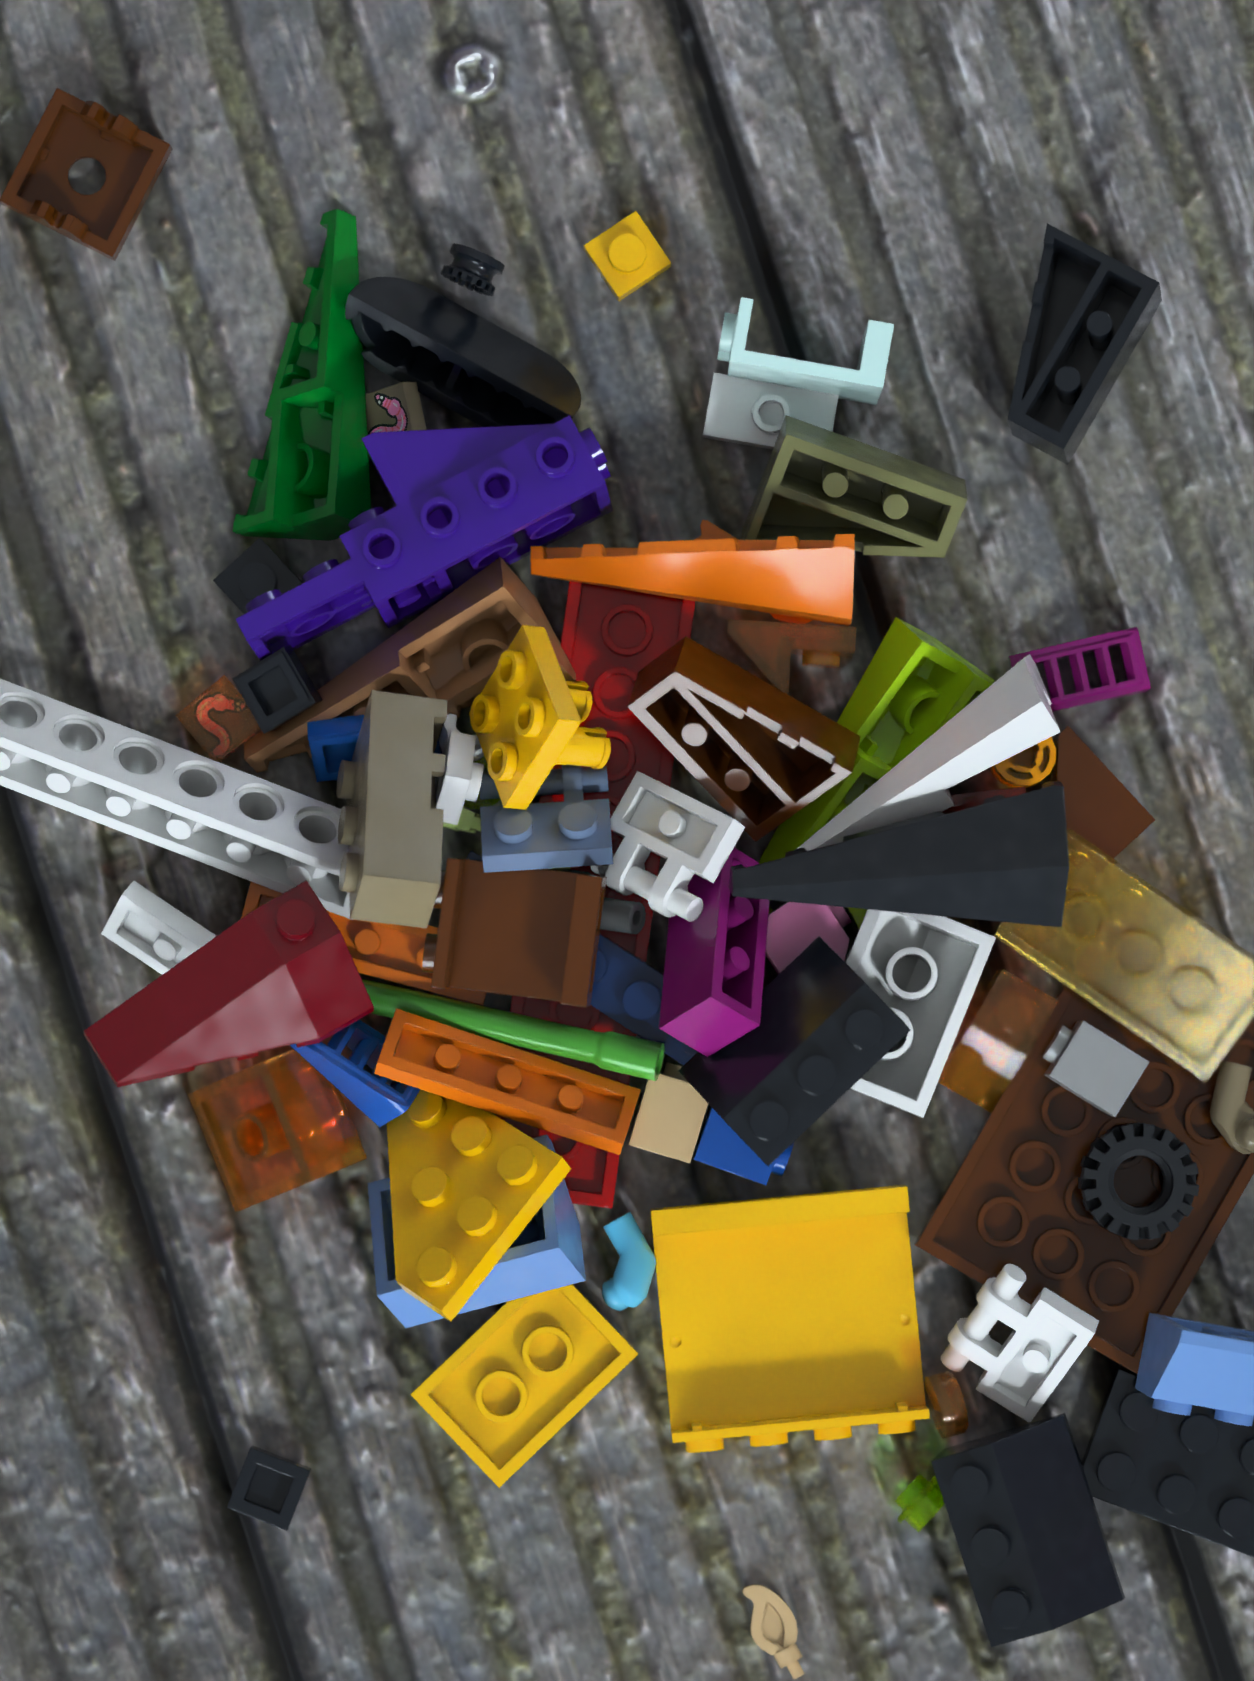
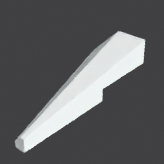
M1029 654L1020 660L797 849L805 848L807 851L843 842L844 836L938 811L942 812L954 806L948 788L1060 733L1050 707L1052 702L1031 655Z

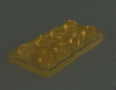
M1068 828L1069 872L1062 927L1001 922L994 936L1207 1083L1254 1019V956Z

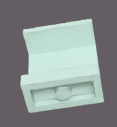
M741 297L738 314L725 312L717 360L729 362L727 376L839 395L838 399L871 405L877 404L884 385L894 324L868 320L861 342L857 370L747 351L745 350L754 299Z

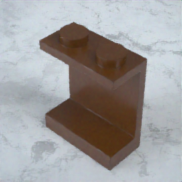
M455 857L447 858L446 870H441V885L433 907L441 909L438 935L427 934L423 953L422 971L433 973L431 988L473 990L558 1001L562 1005L587 1008L591 1005L607 877L549 869L484 873L483 861Z

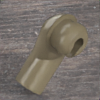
M1221 1060L1210 1107L1211 1122L1231 1148L1242 1154L1254 1153V1110L1245 1100L1252 1067Z

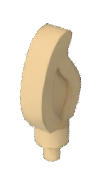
M761 1584L745 1586L742 1592L744 1596L753 1602L750 1630L754 1642L760 1649L773 1655L780 1668L787 1666L793 1680L801 1677L805 1673L798 1660L803 1656L796 1644L798 1628L793 1612L787 1603L770 1588Z

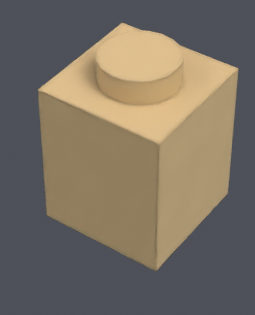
M666 1062L663 1074H659L656 1081L647 1080L628 1145L690 1164L708 1103L678 1071L681 1066Z

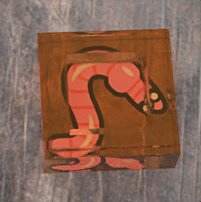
M225 675L175 715L210 758L220 763L261 730L242 695Z

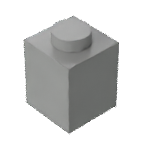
M1084 1020L1077 1021L1072 1030L1062 1025L1042 1058L1051 1063L1044 1076L1112 1117H1116L1149 1064L1148 1060Z

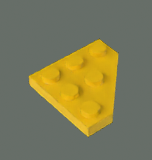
M420 1089L409 1109L386 1123L395 1279L405 1292L451 1322L562 1182L571 1168L563 1157L493 1113Z

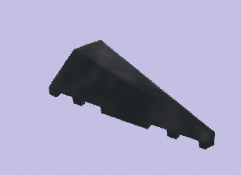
M1050 781L1042 783V789L1008 798L1002 794L984 799V804L948 814L938 811L844 836L843 842L810 851H807L805 848L795 849L786 852L784 858L746 868L742 864L732 866L730 869L729 889L734 897L1062 927L1069 872L1064 786L1060 781Z

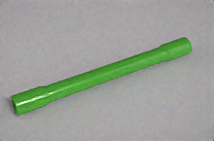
M362 979L374 1006L372 1014L393 1018L397 1008L500 1043L588 1062L604 1070L652 1081L658 1079L662 1068L665 1044L612 1031L597 1032Z

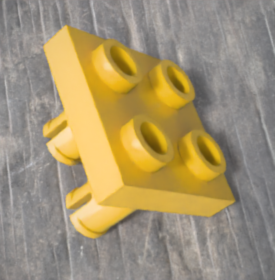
M521 626L508 649L501 654L495 671L481 694L474 699L469 712L471 727L476 732L487 762L488 773L494 780L504 808L526 810L555 764L585 766L598 770L607 764L611 752L610 739L605 738L607 735L605 729L600 727H578L589 716L592 707L591 691H587L589 686L585 681H565L545 627Z

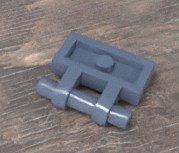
M566 764L562 765V769H552L535 796L564 794V802L530 804L526 810L504 808L503 806L480 807L484 873L613 864L609 799L584 800L583 793L609 791L607 766L597 770L591 767ZM483 774L480 800L500 799L494 780L489 774Z

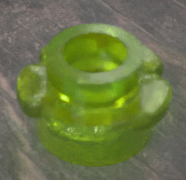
M918 1474L894 1501L903 1509L897 1517V1521L901 1524L905 1520L918 1533L945 1504L936 1475L929 1482L921 1474Z

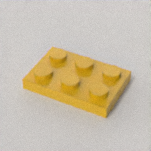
M572 1284L507 1301L410 1395L500 1488L639 1353L578 1288Z

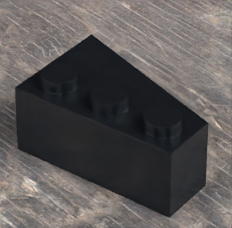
M1047 223L1043 242L1044 249L1037 282H1035L1031 301L1032 308L1026 338L1023 341L1008 422L1013 436L1068 465L1161 304L1162 297L1158 281Z

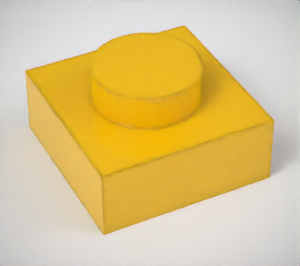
M634 211L583 245L585 253L618 302L671 267V261L637 211Z

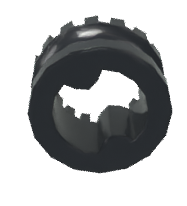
M453 244L450 253L454 256V260L449 266H443L441 275L462 287L465 282H468L467 289L471 291L474 289L479 294L493 296L496 288L492 285V278L496 274H502L505 265L478 250L460 244Z

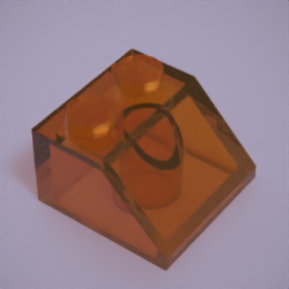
M294 1049L259 1062L188 1094L235 1212L367 1159L358 1137L357 1129L352 1122L341 1092Z

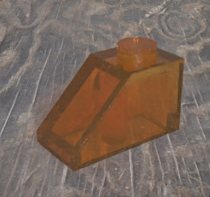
M1005 969L997 970L950 1051L938 1083L986 1111L991 1112L1028 1057L1059 1000Z

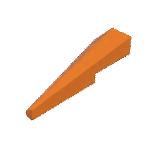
M835 534L834 540H799L797 536H779L777 540H737L727 538L639 542L638 548H605L603 544L599 543L583 544V547L531 546L530 549L531 575L851 626L855 534Z

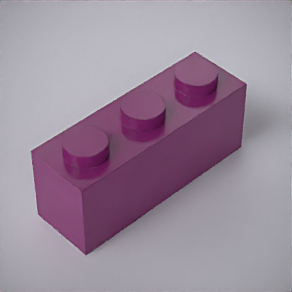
M733 848L714 883L694 874L687 885L689 893L703 900V909L699 917L690 922L676 915L669 918L659 1029L707 1057L760 1026L770 900L732 896L729 889L731 867L742 864L746 868L760 864L736 848Z

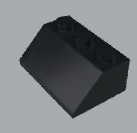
M818 937L763 989L760 1026L708 1057L697 1052L678 1071L753 1152L769 1166L889 1052L910 1029Z
M1065 1413L945 1448L931 1460L991 1647L1054 1630L1124 1600L1125 1595Z

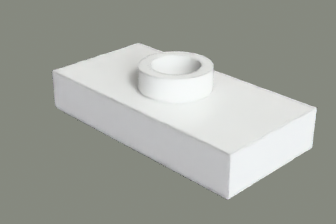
M714 372L703 438L773 450L786 415L833 431L839 395L727 376L726 374Z

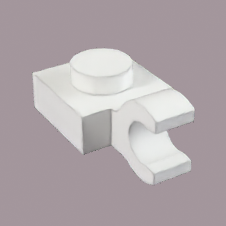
M449 713L439 738L442 754H446L445 774L443 777H437L435 792L436 809H443L444 823L458 825L465 800L476 802L478 798L484 765L473 761L481 759L484 754L477 735L461 733L456 728L457 715Z

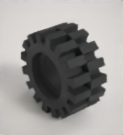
M1127 1123L1126 1125L1115 1126L1106 1130L1107 1133L1100 1138H1096L1089 1145L1091 1148L1086 1156L1083 1155L1080 1164L1082 1171L1081 1177H1078V1189H1081L1082 1202L1085 1209L1091 1213L1093 1220L1101 1227L1127 1239L1151 1240L1161 1237V1234L1168 1231H1174L1180 1226L1179 1222L1185 1216L1188 1217L1194 1208L1191 1206L1194 1196H1198L1200 1185L1196 1184V1174H1199L1196 1162H1193L1191 1159L1189 1148L1185 1143L1179 1141L1172 1132L1151 1124ZM1133 1156H1146L1152 1159L1159 1166L1163 1176V1186L1159 1196L1152 1203L1141 1207L1130 1206L1123 1202L1114 1188V1175L1118 1166L1124 1160Z

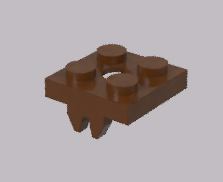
M56 88L0 198V202L2 205L116 261L172 151V147L169 143L139 129L128 118L120 114L115 116L94 101L85 102ZM84 158L97 160L103 165L106 172V179L102 188L96 193L89 195L76 192L69 183L71 167L74 163Z

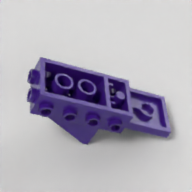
M570 415L554 424L373 432L361 439L395 507L386 512L383 507H375L361 513L349 522L350 530L339 537L351 559L339 564L337 559H331L318 564L303 575L305 583L284 594L279 589H274L257 596L245 606L247 613L236 618V621L246 641L260 661L285 646L291 645L293 650L375 607H377L387 628H390L438 603L499 557L509 566L530 555L531 546L545 547L612 512L613 508L605 479L611 477L605 464L607 459L590 427L579 432Z

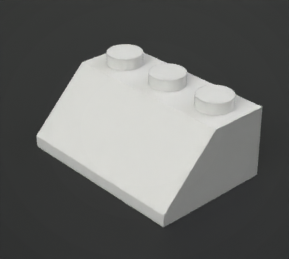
M867 909L846 964L907 1025L910 1031L850 1089L924 1118L996 937L945 916Z

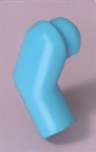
M628 1212L603 1226L619 1255V1260L613 1277L602 1285V1297L610 1308L617 1311L628 1307L634 1308L642 1303L647 1297L656 1267L654 1253L631 1212Z

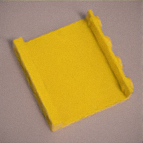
M893 1185L650 1209L672 1443L685 1442L687 1453L710 1452L725 1449L724 1438L749 1436L750 1446L752 1447L773 1446L789 1443L788 1432L813 1430L814 1440H836L852 1437V1426L877 1424L878 1434H899L916 1431L915 1420L930 1419L929 1408L925 1402L907 1212H910L908 1186Z

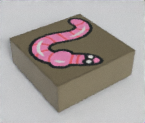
M401 382L365 394L367 435L373 432L426 430L417 382Z

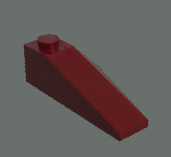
M306 880L234 923L85 1029L84 1036L116 1086L122 1087L195 1070L197 1065L237 1057V1061L258 1057L261 1051L296 1044L297 1048L317 1044L374 1011V1006L340 930Z

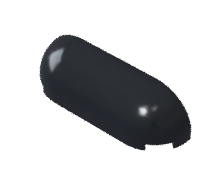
M375 277L360 282L348 295L345 307L346 320H352L354 330L365 347L361 354L370 364L400 382H417L418 392L481 427L554 424L569 415L573 419L580 408L581 392L572 374L559 361L539 348L423 285L401 278Z

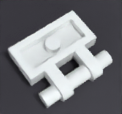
M637 771L610 818L611 830L623 837L616 853L613 854V864L591 866V870L600 876L607 877L606 885L609 888L623 895L635 893L648 900L649 907L657 913L669 918L677 915L692 922L701 914L703 900L689 893L687 885L694 874L712 883L715 882L745 826L734 818ZM651 852L666 859L658 876L645 870L644 863Z
M1006 1264L997 1277L988 1278L976 1295L978 1304L969 1317L960 1318L948 1334L950 1344L941 1355V1361L948 1369L955 1372L962 1371L969 1360L985 1369L979 1378L976 1390L1030 1423L1094 1336L1099 1320L1046 1287L1041 1290L1032 1304L1019 1298L1017 1292L1027 1280L1026 1274L1018 1266ZM997 1320L1014 1329L1003 1345L990 1338L989 1335Z

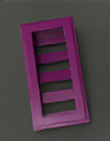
M1137 627L1008 657L1011 668L1029 654L1036 664L1043 663L1052 704L1050 707L1052 712L1139 694L1151 688ZM1120 646L1127 681L1116 683L1108 649ZM1094 652L1101 687L1090 689L1083 654ZM1068 657L1076 693L1065 695L1057 660Z

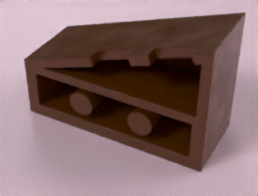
M687 636L638 672L627 706L729 815L745 826L744 830L755 842L853 772L861 737Z

